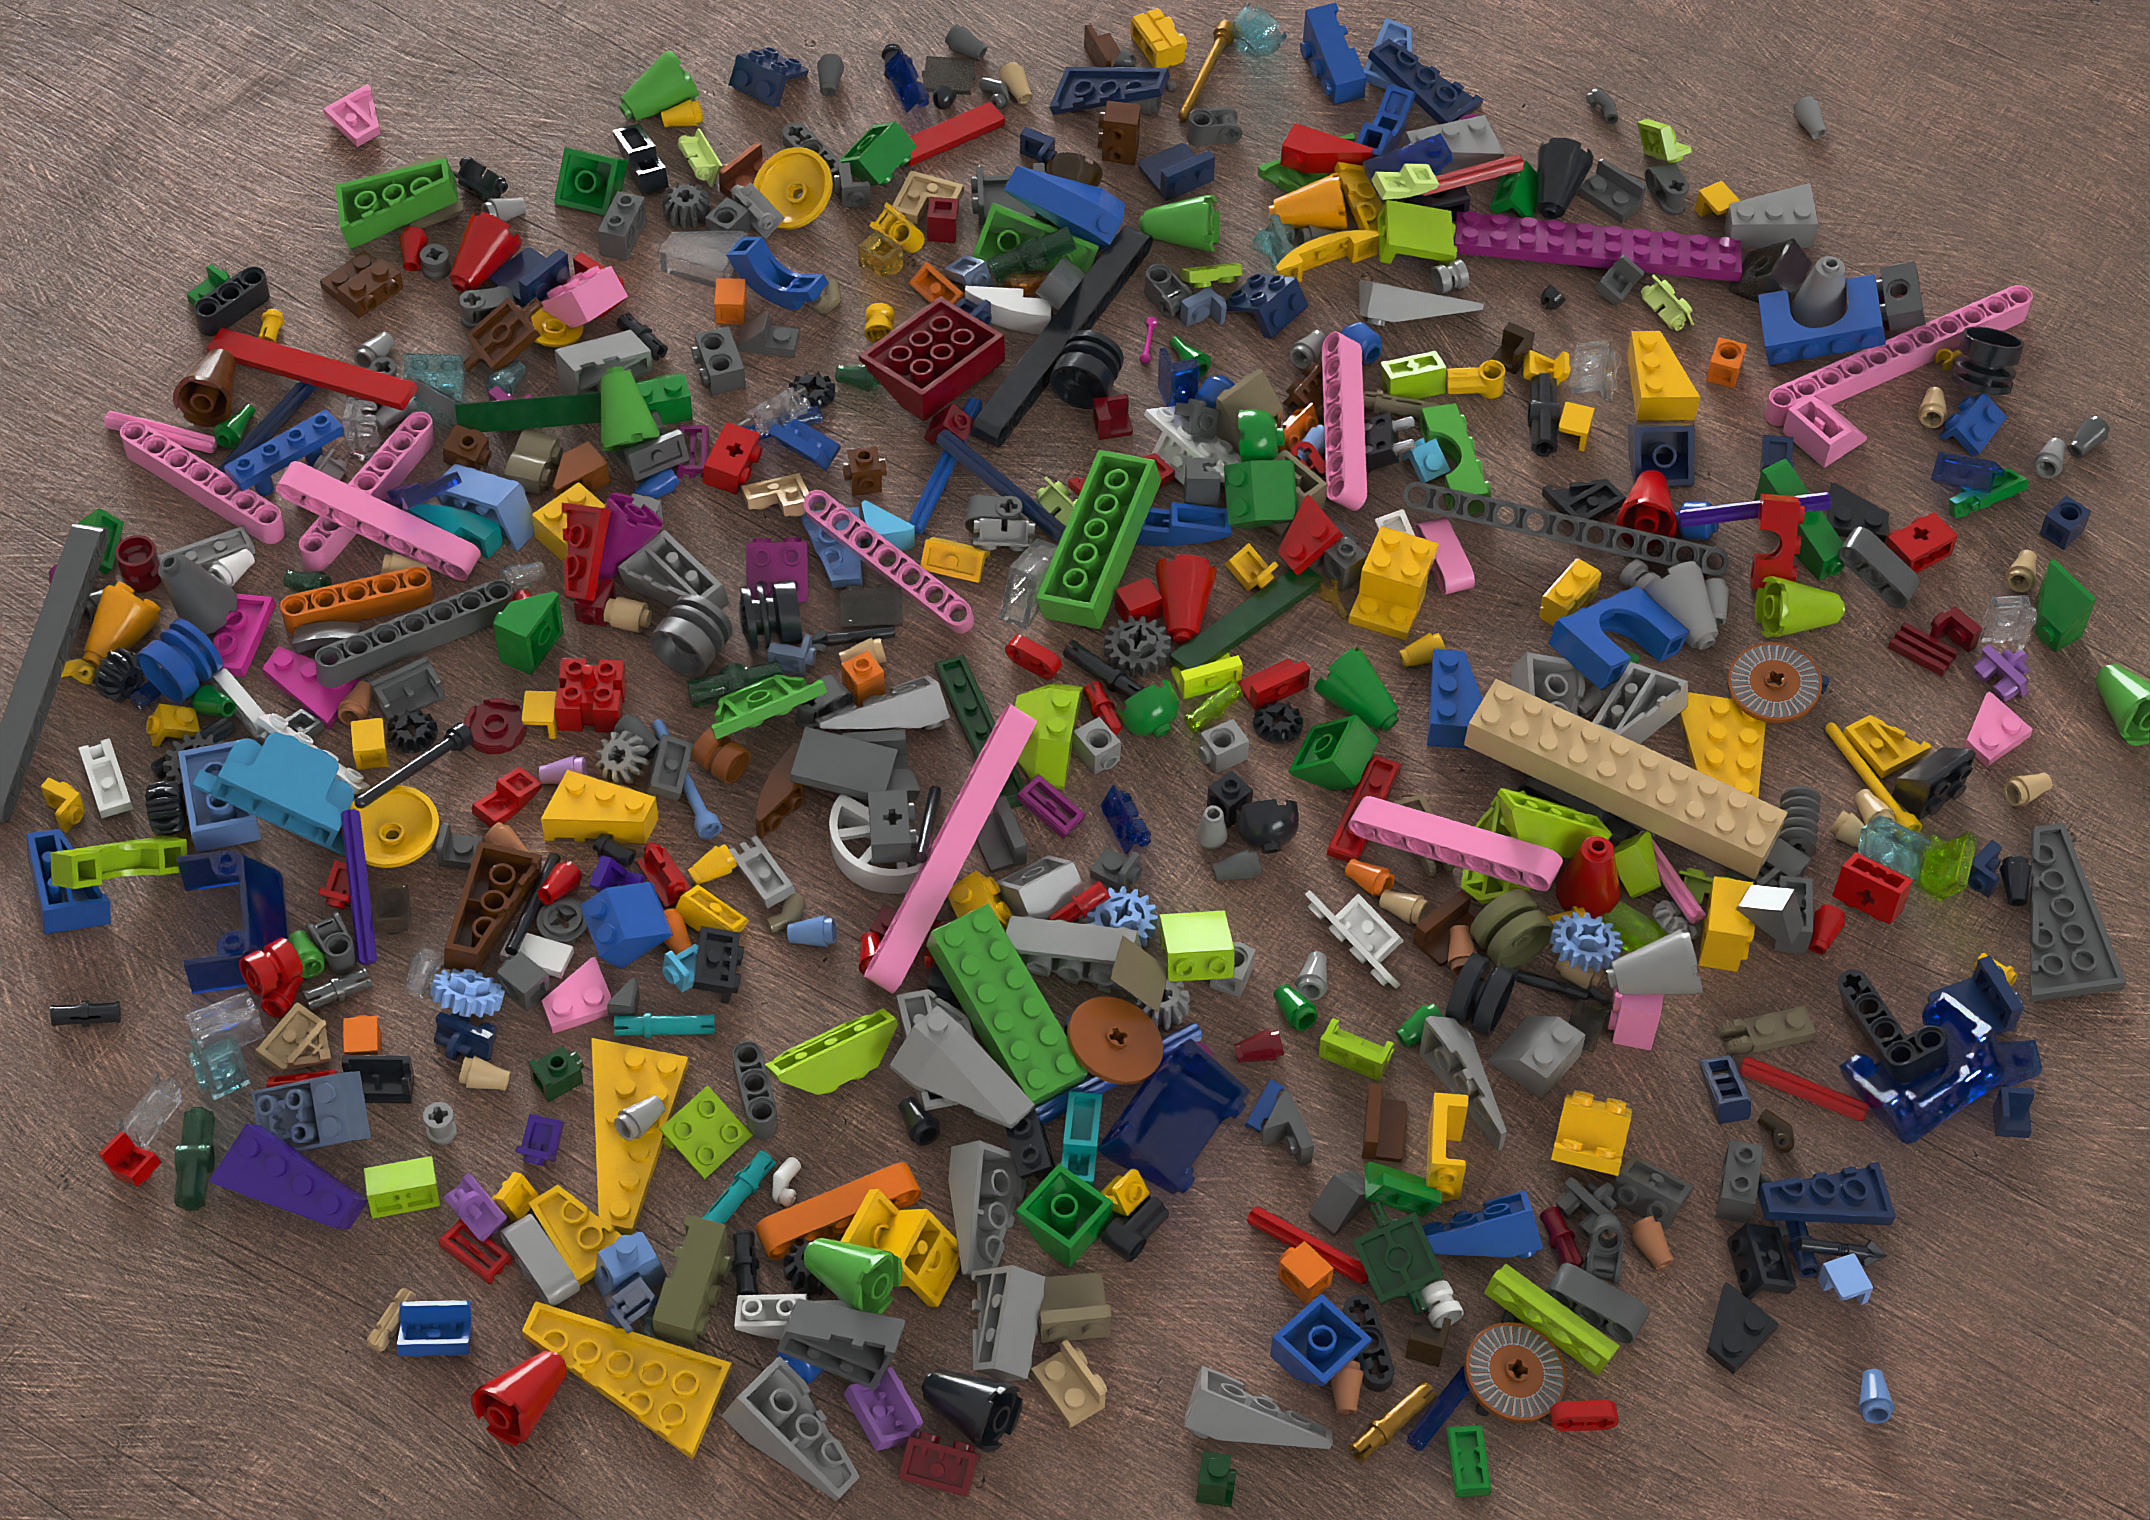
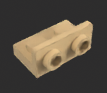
M1066 1339L1061 1342L1060 1352L1031 1368V1376L1070 1429L1105 1408L1107 1387L1100 1375L1097 1373L1093 1375L1087 1367V1359L1079 1347L1073 1348Z

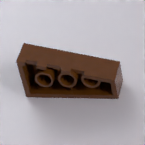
M478 842L445 944V969H457L460 972H464V969L476 970V974L479 972L534 888L541 873L542 855L487 842Z

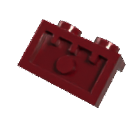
M921 1431L918 1438H908L898 1479L969 1497L977 1462L980 1461L982 1455L973 1452L975 1445L954 1440L953 1447L940 1444V1436Z

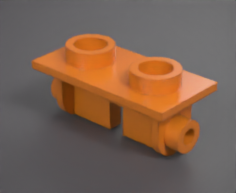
M1312 403L1306 408L1296 409L1293 415L1282 424L1285 445L1279 446L1281 452L1285 449L1290 452L1296 443L1304 439L1312 427L1316 428L1319 425Z

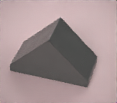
M1751 885L1736 908L1737 911L1788 949L1792 946L1804 925L1794 889Z
M1354 1170L1334 1174L1309 1212L1308 1217L1335 1237L1371 1202L1365 1200V1179Z

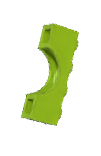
M166 835L50 852L52 885L70 889L102 885V881L117 877L136 875L161 876L188 871L186 839Z

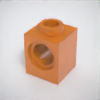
M716 278L714 300L716 324H745L747 304L746 279Z
M1718 337L1706 381L1735 388L1747 344Z
M868 650L841 663L842 684L854 695V702L858 707L863 705L862 702L867 697L885 694L884 670Z
M358 1015L354 1018L343 1019L344 1055H382L381 1030L377 1016Z
M1305 1241L1296 1248L1290 1247L1279 1259L1278 1279L1306 1305L1332 1283L1334 1268Z

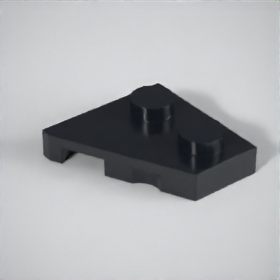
M1608 479L1593 480L1589 483L1574 482L1570 483L1569 488L1553 490L1552 485H1547L1542 490V496L1559 513L1594 521L1621 508L1626 500V497Z
M1726 1282L1721 1290L1706 1353L1730 1373L1734 1374L1777 1330L1779 1324Z

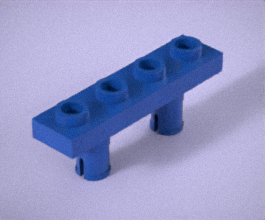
M325 409L224 466L225 473L241 491L254 485L259 495H269L274 491L272 474L304 456L306 462L313 467L319 456H324L322 446L344 434L343 426Z

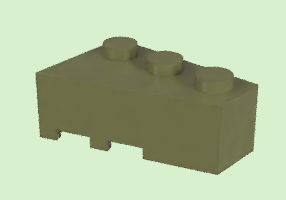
M686 1214L683 1222L686 1228V1238L682 1247H675L673 1257L677 1258L670 1278H665L652 1322L654 1336L694 1347L698 1336H704L709 1323L707 1313L710 1306H716L721 1292L719 1283L722 1276H728L733 1257L729 1256L725 1224Z

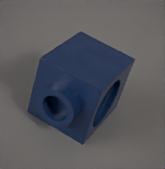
M2066 495L2046 514L2039 535L2065 550L2085 530L2091 511Z

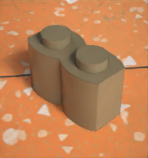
M524 429L517 441L515 451L508 460L504 471V478L517 481L523 486L525 492L541 495L545 487L551 485L555 465H559L561 462L563 448L560 447L559 437Z

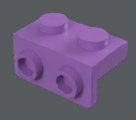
M887 1367L875 1390L860 1384L849 1385L844 1392L845 1398L875 1451L907 1444L908 1438L914 1437L923 1424L918 1409L912 1403L902 1381L898 1378L892 1367Z

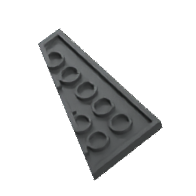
M2065 823L2034 827L2031 834L2029 1002L2123 990L2126 980Z

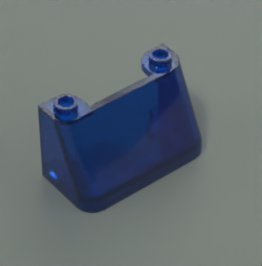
M1945 991L1929 1002L1922 1014L1924 1026H1937L1945 1033L1949 1050V1059L1945 1065L1909 1083L1894 1081L1880 1061L1874 1064L1873 1060L1865 1054H1856L1839 1066L1847 1083L1869 1105V1108L1889 1131L1905 1144L1919 1140L1995 1086L2003 1078L2006 1071V1063L1992 1027Z
M1188 1039L1162 1057L1156 1071L1142 1083L1100 1142L1097 1151L1108 1160L1128 1171L1130 1169L1138 1170L1143 1179L1173 1195L1177 1192L1183 1194L1195 1180L1192 1176L1194 1172L1192 1164L1221 1122L1229 1117L1235 1119L1241 1114L1247 1105L1244 1099L1251 1090L1192 1039Z

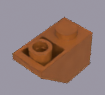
M589 441L563 453L553 485L555 498L578 482L590 492L599 490L610 483L608 463Z

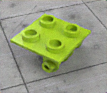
M708 1085L659 1129L665 1135V1138L662 1139L663 1144L670 1150L675 1147L704 1180L753 1136Z

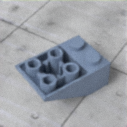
M360 1071L337 1073L251 1091L256 1124L264 1127L298 1152L371 1138Z

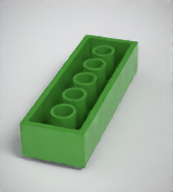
M1098 450L1036 596L1044 619L1101 629L1115 595V589L1118 588L1161 483L1155 460Z
M989 903L931 931L926 946L988 1053L1035 1104V1107L1084 1081L1088 1074L1087 1070L1074 1056L1066 1034Z

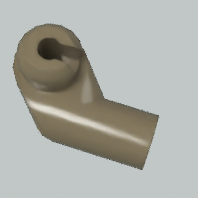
M828 279L829 284L825 287L826 295H820L819 300L812 301V306L817 313L827 314L840 304L839 282L836 279Z
M795 893L784 899L785 903L782 912L766 918L767 927L771 934L786 929L790 923L801 920L805 908V900L802 895Z

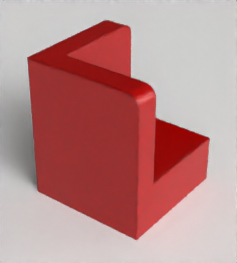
M1148 577L1115 589V610L1124 623H1128L1129 616H1133L1135 621H1139L1142 616H1145L1146 623L1161 617L1162 597Z

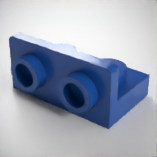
M793 418L785 427L774 422L768 431L780 445L825 471L841 449L839 443L796 418Z

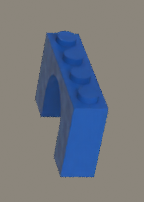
M1875 274L1846 279L1849 300L1848 310L1839 321L1823 328H1808L1798 324L1792 318L1787 290L1758 295L1768 364H1784L1886 345Z
M1635 586L1626 591L1622 590L1606 600L1601 599L1588 608H1581L1572 615L1560 617L1552 627L1553 633L1548 644L1601 690L1619 681L1631 659L1603 631L1616 632L1631 638L1658 662H1661L1680 652L1689 630L1640 587Z

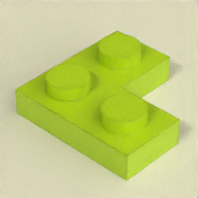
M1227 263L1180 269L1181 280L1188 282L1189 286H1194V288L1211 286V281L1216 280L1218 283L1234 282V276H1242V266L1240 263Z

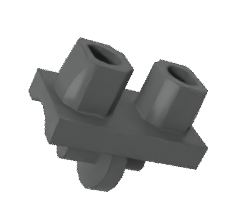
M1571 1176L1564 1183L1565 1192L1557 1200L1556 1207L1560 1209L1561 1214L1567 1219H1570L1580 1209L1588 1216L1578 1224V1227L1582 1234L1590 1240L1593 1221L1602 1214L1613 1215L1610 1211L1617 1206V1203L1610 1197L1614 1192V1187L1609 1182L1599 1187L1594 1181H1591L1585 1189ZM1605 1229L1599 1233V1236L1604 1232L1610 1236L1614 1230Z

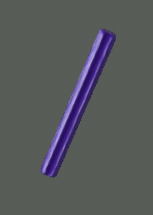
M1828 492L1794 496L1798 497L1801 506H1805V512L1828 510L1831 507V497ZM1760 500L1682 509L1678 514L1681 527L1755 519L1758 518Z
M349 809L342 811L341 821L358 963L369 965L377 961L361 817L359 811Z

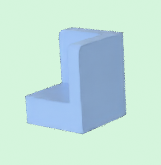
M1855 1253L1823 1263L1817 1279L1823 1291L1834 1288L1840 1300L1844 1301L1856 1297L1860 1305L1868 1303L1873 1290V1286Z

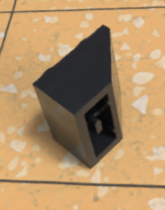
M1940 748L1897 778L1892 793L1893 799L1910 814H1914L1919 821L1928 814L1931 816L1935 815L1945 802L1951 798L1956 800L1966 790L1967 786L1965 783L1973 770L1972 763L1976 753L1972 749Z

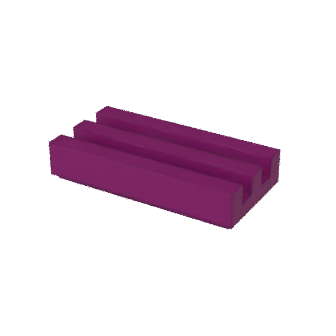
M678 425V430L683 433L684 440L685 433H690L689 466H684V462L677 465V478H683V474H689V478H695V474H701V478H703L704 464L708 458V425ZM697 433H702L701 465L696 466Z
M1039 774L1016 797L1020 803L1062 839H1065L1069 832L1073 831L1077 824L1081 823L1086 816L1084 812ZM1037 786L1042 792H1044V793H1045L1049 798H1051L1055 803H1053L1050 799H1046V798H1045L1041 793H1039L1034 787ZM1056 804H1058L1063 810H1065L1069 815H1071L1073 819L1071 820L1062 811H1060L1057 808Z

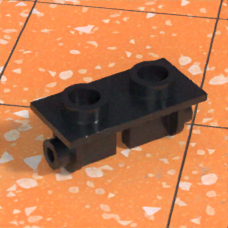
M463 157L459 163L461 167L459 172L452 171L454 176L459 179L457 182L459 185L469 190L475 189L479 192L478 197L486 202L488 199L504 198L501 194L508 189L506 179L490 169H487L484 177H482L486 166L472 157Z

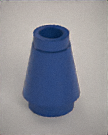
M668 468L646 477L633 490V493L657 499L675 491V487L680 483L672 469Z

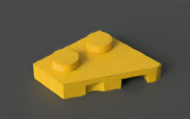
M1868 715L1845 727L1843 733L1881 779L1929 755L1932 748L1925 741L1920 745L1906 738L1905 731L1888 726L1884 721L1872 715Z

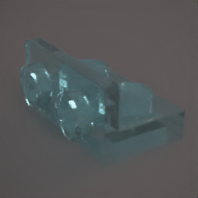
M405 353L403 355L405 369L403 379L406 380L408 374L416 376L457 400H462L465 369L461 355Z
M1878 816L1861 829L1858 853L1913 879L1912 884H1914L1919 878L1921 854L1931 848L1932 841L1915 831L1893 822L1889 818Z
M234 1036L224 1041H218L204 1050L201 1049L195 1037L188 1040L192 1052L187 1054L195 1071L193 1073L201 1091L206 1089L209 1091L213 1100L251 1083L240 1046Z

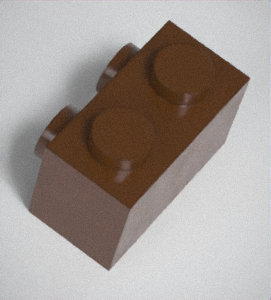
M1107 101L1105 112L1100 111L1098 128L1103 129V132H1099L1097 148L1102 149V161L1135 165L1139 148L1141 105Z

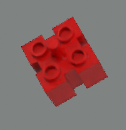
M561 658L559 671L560 688H557L555 701L558 731L583 732L584 725L595 726V732H613L616 724L623 717L622 703L625 702L627 685L624 660L599 659L598 666L587 665V659Z

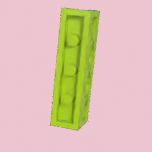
M1506 1263L1501 1270L1498 1269L1484 1292L1485 1295L1525 1324L1544 1334L1554 1345L1597 1376L1600 1375L1620 1347V1345Z

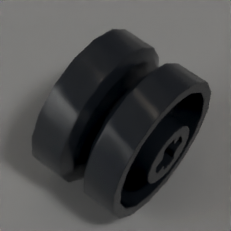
M1473 952L1464 964L1454 984L1446 1008L1445 1018H1454L1461 1026L1469 1021L1472 1016L1471 1024L1473 1031L1490 1037L1508 1004L1516 982L1517 970L1500 964L1490 974L1491 964L1489 958Z

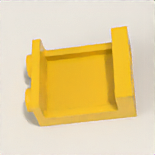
M1434 1092L1428 1124L1426 1186L1440 1190L1442 1201L1459 1200L1466 1170V1161L1448 1159L1446 1157V1140H1462L1468 1109V1095Z

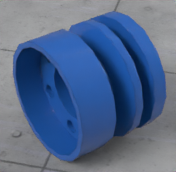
M181 618L174 620L170 624L169 629H164L161 632V641L152 640L136 657L140 669L151 684L167 698L177 703H184L199 689V681H208L212 674L217 673L223 666L221 655L209 638L196 626Z

